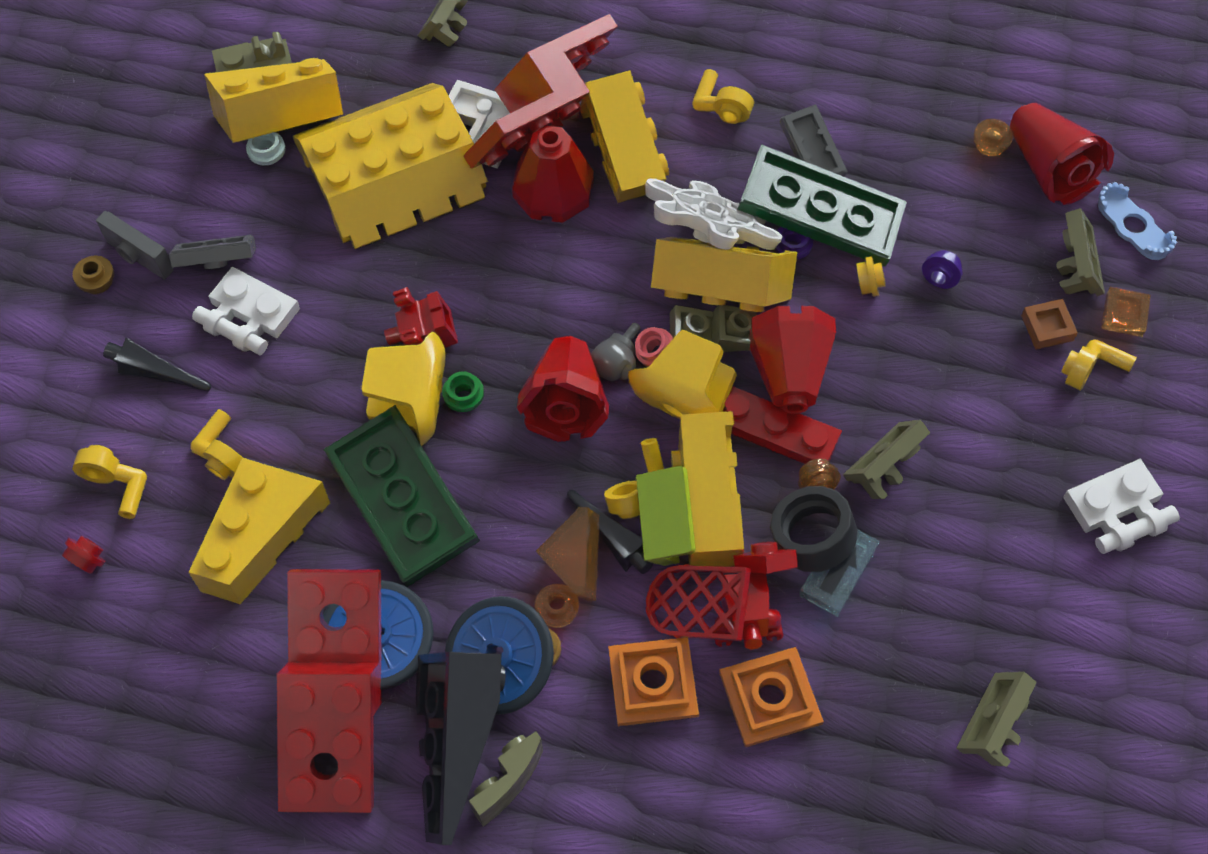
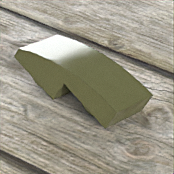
M675 305L670 312V334L674 338L679 331H688L720 345L723 352L750 350L749 333L751 319L757 316V312L746 311L739 307L718 305L713 312Z
M536 731L527 738L524 735H520L507 743L501 751L503 754L498 757L500 770L504 776L499 780L496 776L491 777L474 790L473 794L475 797L470 799L469 802L474 815L483 827L497 817L515 799L537 767L543 753L541 737Z

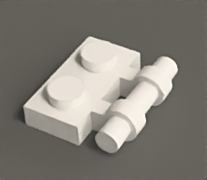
M231 267L209 295L212 305L218 308L210 311L202 306H198L193 312L192 319L202 324L206 332L214 336L222 335L232 340L234 347L244 352L250 350L258 355H262L268 346V342L260 337L263 332L277 339L300 310L298 301ZM235 316L247 324L238 326L232 323L231 320Z
M1141 459L1069 489L1063 497L1085 533L1098 527L1102 528L1105 535L1095 540L1096 547L1102 554L1114 549L1121 552L1132 547L1135 540L1148 534L1153 537L1167 531L1168 525L1180 519L1177 509L1172 505L1161 510L1153 507L1152 504L1159 501L1164 493ZM1132 512L1138 518L1137 521L1128 525L1121 523L1119 518Z

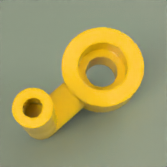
M706 69L694 96L693 108L697 111L716 112L724 122L730 124L747 121L754 106L752 96L745 90L733 86L723 87L718 91L717 96H711L718 73L714 70Z
M1094 339L1089 341L1086 347L1083 346L1079 353L1073 350L1070 352L1061 373L1067 375L1065 384L1081 391L1098 358L1130 372L1137 357Z
M218 409L191 442L190 447L194 454L208 460L205 467L220 479L226 480L228 476L233 478L243 457L225 443L216 440L231 420L227 413Z
M649 438L643 440L640 444L647 471L653 472L664 469L657 439ZM637 481L622 482L605 491L606 504L611 514H616L623 519L640 515Z
M90 445L88 448L78 450L72 467L74 473L85 480L95 483H111L114 480L127 483L118 514L123 518L134 519L146 484V473L143 470L120 464L113 452L107 447Z

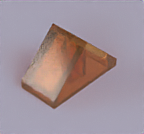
M579 507L536 552L575 595L586 601H596L600 515L589 507Z

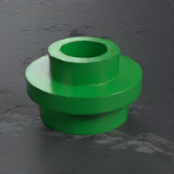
M469 372L454 373L443 386V399L446 405L454 411H471L477 408L484 398L483 384L479 378ZM460 391H469L471 393L466 397L457 396Z

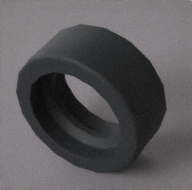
M807 486L788 494L776 506L772 513L770 529L774 541L777 542L778 549H796L798 564L796 569L804 572H822L836 567L849 557L857 541L858 529L848 501L836 490L824 486ZM815 513H827L838 518L839 526L834 534L825 541L814 545H800L790 540V531L803 517Z

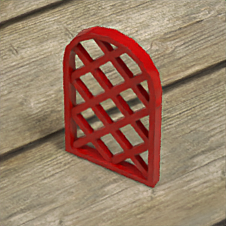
M687 564L666 568L653 580L646 596V613L650 624L658 632L675 638L742 641L751 569L747 567L690 566ZM686 571L678 580L673 574ZM697 572L712 573L702 581ZM723 573L738 574L728 582ZM692 576L698 587L688 596L682 585ZM718 577L724 588L713 597L707 587ZM666 578H669L673 585L662 594L659 587ZM740 582L738 596L733 588ZM677 591L683 602L673 611L667 600ZM703 592L709 603L698 612L692 601ZM729 593L735 604L724 613L718 603ZM663 606L669 616L660 624L655 612ZM688 607L694 618L683 626L677 616ZM714 608L720 619L709 628L703 617ZM736 613L735 626H733L729 619ZM673 621L678 631H669L665 628ZM699 623L704 633L689 631ZM725 625L731 635L715 633Z

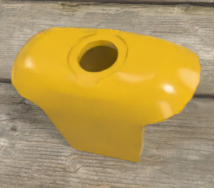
M681 330L649 367L629 371L628 379L635 395L642 401L680 419V415L723 412L725 401L730 394L737 373L734 368L720 362L723 355V349L720 345L688 331Z
M435 332L429 333L424 341L418 345L370 348L367 352L361 388L362 394L368 397L366 409L368 419L372 420L396 405L409 428L417 434L421 446L426 444L434 435L440 406V394L442 392L445 348L440 337Z

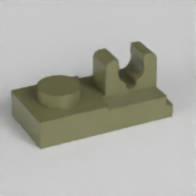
M439 0L417 36L422 40L426 38L429 41L434 36L445 45L451 47L459 37L450 30V27L461 32L467 25V20L455 12L454 8L461 11L468 0Z
M272 32L273 38L259 41L258 36H254L251 38L252 43L247 42L212 50L216 72L292 63L286 39H282L279 32Z
M1081 208L1067 212L1065 215L1068 229L1063 230V239L1068 252H1074L1075 256L1060 260L1056 265L1061 275L1074 274L1070 279L1060 281V286L1066 294L1088 290L1090 294L1104 295L1105 290L1093 226Z
M921 420L898 422L843 474L844 478L847 481H852L854 484L860 483L872 499H885L888 495L881 486V476L885 477L890 485L902 483L903 477L894 464L898 460L903 462L913 457L921 448L919 443L930 434V431Z
M1025 672L995 673L956 749L962 754H978L992 766H1008L1011 761L1003 755L1001 748L1003 744L1019 745L1021 738L1011 728L1014 722L1018 721L1020 715L1027 709L1029 697L1037 682Z

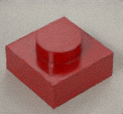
M777 542L751 544V552L733 555L734 567H747L751 569L750 573L768 574L798 567L796 549H778Z

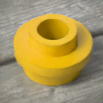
M872 256L866 257V262L857 263L862 295L872 293V296L876 297L879 296L878 288L886 286L882 263L874 264Z

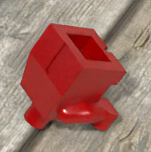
M408 287L393 292V296H395L394 302L401 309L395 313L398 326L384 330L385 338L389 345L402 342L405 346L418 345L432 331L440 337L444 348L458 343L451 309L438 291L427 294V298L419 301L412 297Z
M750 573L742 639L744 640L745 647L753 650L762 646V637L766 636L768 641H773V637H776L778 641L784 636L781 613L778 610L769 609V588L766 574ZM737 574L724 576L730 582ZM740 582L733 588L738 596ZM729 593L721 600L724 613L735 604ZM736 613L729 619L733 626H735ZM719 616L715 619V623L720 619ZM725 625L715 633L731 635ZM715 639V643L719 647H722V642H726V646H730L733 643L732 640Z

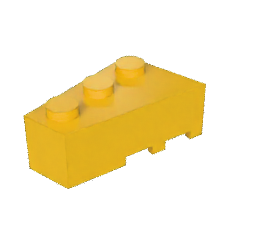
M309 58L297 63L204 74L213 115L233 143L343 115L336 71L324 59Z
M630 70L586 82L585 85L590 92L582 99L580 112L583 119L588 117L591 119L595 131L591 133V139L594 146L599 145L604 159L602 166L617 202L646 195L645 183L647 179H657L665 182L666 176H669V168L664 154H658L654 143L657 140V132L652 118H646L642 107L645 104V96L640 82L634 83Z
M677 237L656 239L651 288L665 290L664 296L669 298L688 299V294L702 296L701 302L705 304L726 305V300L740 302L739 308L742 310L763 312L766 306L791 300L797 252L785 250L784 253L778 254L759 251V247L747 246V249L732 247L729 250H725L700 240Z
M733 411L680 415L678 450L671 451V467H685L688 474L696 548L694 553L688 554L690 566L732 567L734 566L733 555L744 553L740 494H737L734 467H737L736 452H732L731 432L734 425Z
M242 458L189 570V574L200 592L241 604L276 565V558L292 541L296 542L304 533L302 529L318 511L322 513L330 504L323 482Z

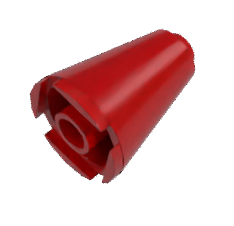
M1038 103L1023 105L1013 114L1010 131L1044 195L1051 202L1060 201L1063 205H1067L1083 199L1101 183L1097 177L1102 170L1105 169L1109 172L1114 159L1112 145L1099 135Z

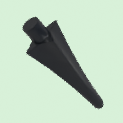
M127 337L123 346L111 342L105 346L103 357L113 360V362L118 364V373L169 381L203 391H210L211 389L209 382L168 363Z
M575 490L568 491V498L595 528L625 572L632 565L641 574H645L652 568L654 563L644 560L643 540L640 536L605 515Z

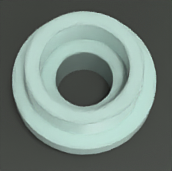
M273 132L248 139L246 151L248 157L254 163L271 165L283 157L285 143L278 133Z

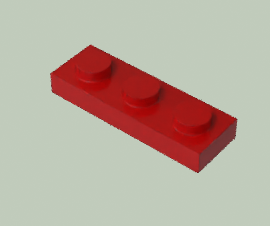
M733 386L723 409V412L733 411L734 425L732 426L731 434L825 472L842 433L840 429L800 413L791 414L784 412L782 408L773 405L772 402Z

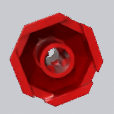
M544 126L532 133L517 163L512 186L513 198L531 219L542 220V216L552 217L553 222L563 223L589 207L591 189H593L594 171L573 139L562 127Z
M777 306L751 319L749 333L750 350L773 405L791 414L805 412L808 407L816 404L836 336L835 318L814 306H801L802 313H790V306Z
M573 336L554 338L546 348L518 395L517 409L520 415L524 413V423L529 431L557 442L569 441L570 434L581 433L580 439L589 438L608 419L609 404L591 352L585 341Z

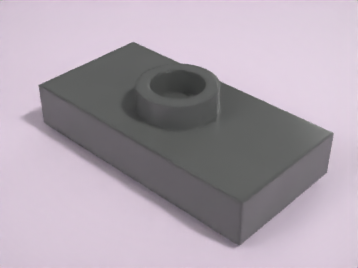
M816 104L781 117L780 126L795 158L843 177L846 176L848 171Z
M104 211L96 219L106 242L115 247L118 254L128 263L134 264L138 262L164 280L174 271L163 246L109 211Z
M252 235L176 244L169 253L172 268L203 264L205 269H215L227 266V260L253 257L256 245Z

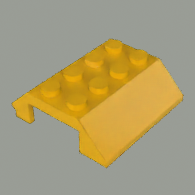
M430 83L293 135L294 142L306 167L311 168L330 207L334 225L342 242L345 243L351 240L355 249L381 239L376 227L378 224L382 223L387 236L417 225L412 212L418 209L423 222L453 211L449 197L454 195L459 208L485 198L482 189L486 187V182L488 181L482 164L471 169L463 157L474 145V142L442 85Z

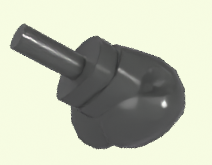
M632 323L624 335L619 333L611 334L609 338L602 341L592 351L591 355L599 377L610 382H615L619 379L627 380L628 372L636 369L635 346L632 340L641 330L639 324Z

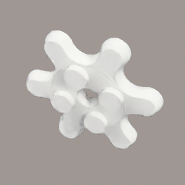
M647 179L645 183L646 196L656 201L654 204V218L667 225L690 227L694 229L693 236L702 242L711 243L717 248L729 250L735 243L743 244L746 241L766 250H774L782 240L783 236L779 232L763 225L766 220L737 210L739 203L721 197L718 194V190L712 185L701 181H691L689 189H681L657 179Z

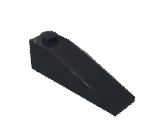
M444 652L418 655L417 715H425L426 733L424 738L419 741V754L424 756L430 775L425 777L422 784L426 842L440 845L452 844L500 702V692L505 686L506 673L504 666L501 665V654Z

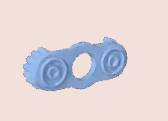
M1117 182L1113 184L1108 183L1107 186H1103L1098 200L1099 211L1115 227V231L1121 238L1129 241L1142 255L1152 260L1163 259L1172 252L1177 243V237L1174 236V232L1169 231L1165 234L1154 223V219L1148 212L1135 205L1128 198L1129 187H1124L1123 184L1118 185ZM1128 217L1139 218L1145 224V230L1140 233L1130 232L1125 228L1123 221Z

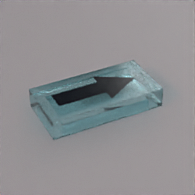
M858 530L856 545L849 557L836 567L822 572H811L800 590L799 596L838 617L877 550L880 541Z

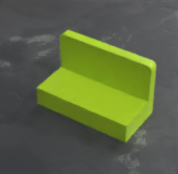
M676 466L636 475L644 560L662 566L680 563L679 556L692 554L696 550L687 469L682 466Z

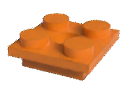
M688 638L608 646L618 726L699 717ZM657 670L665 676L666 682L661 687L652 689L646 687L640 678L646 671Z
M796 647L719 669L745 748L823 724V718ZM766 685L776 686L783 692L784 699L777 704H768L761 699L759 690Z

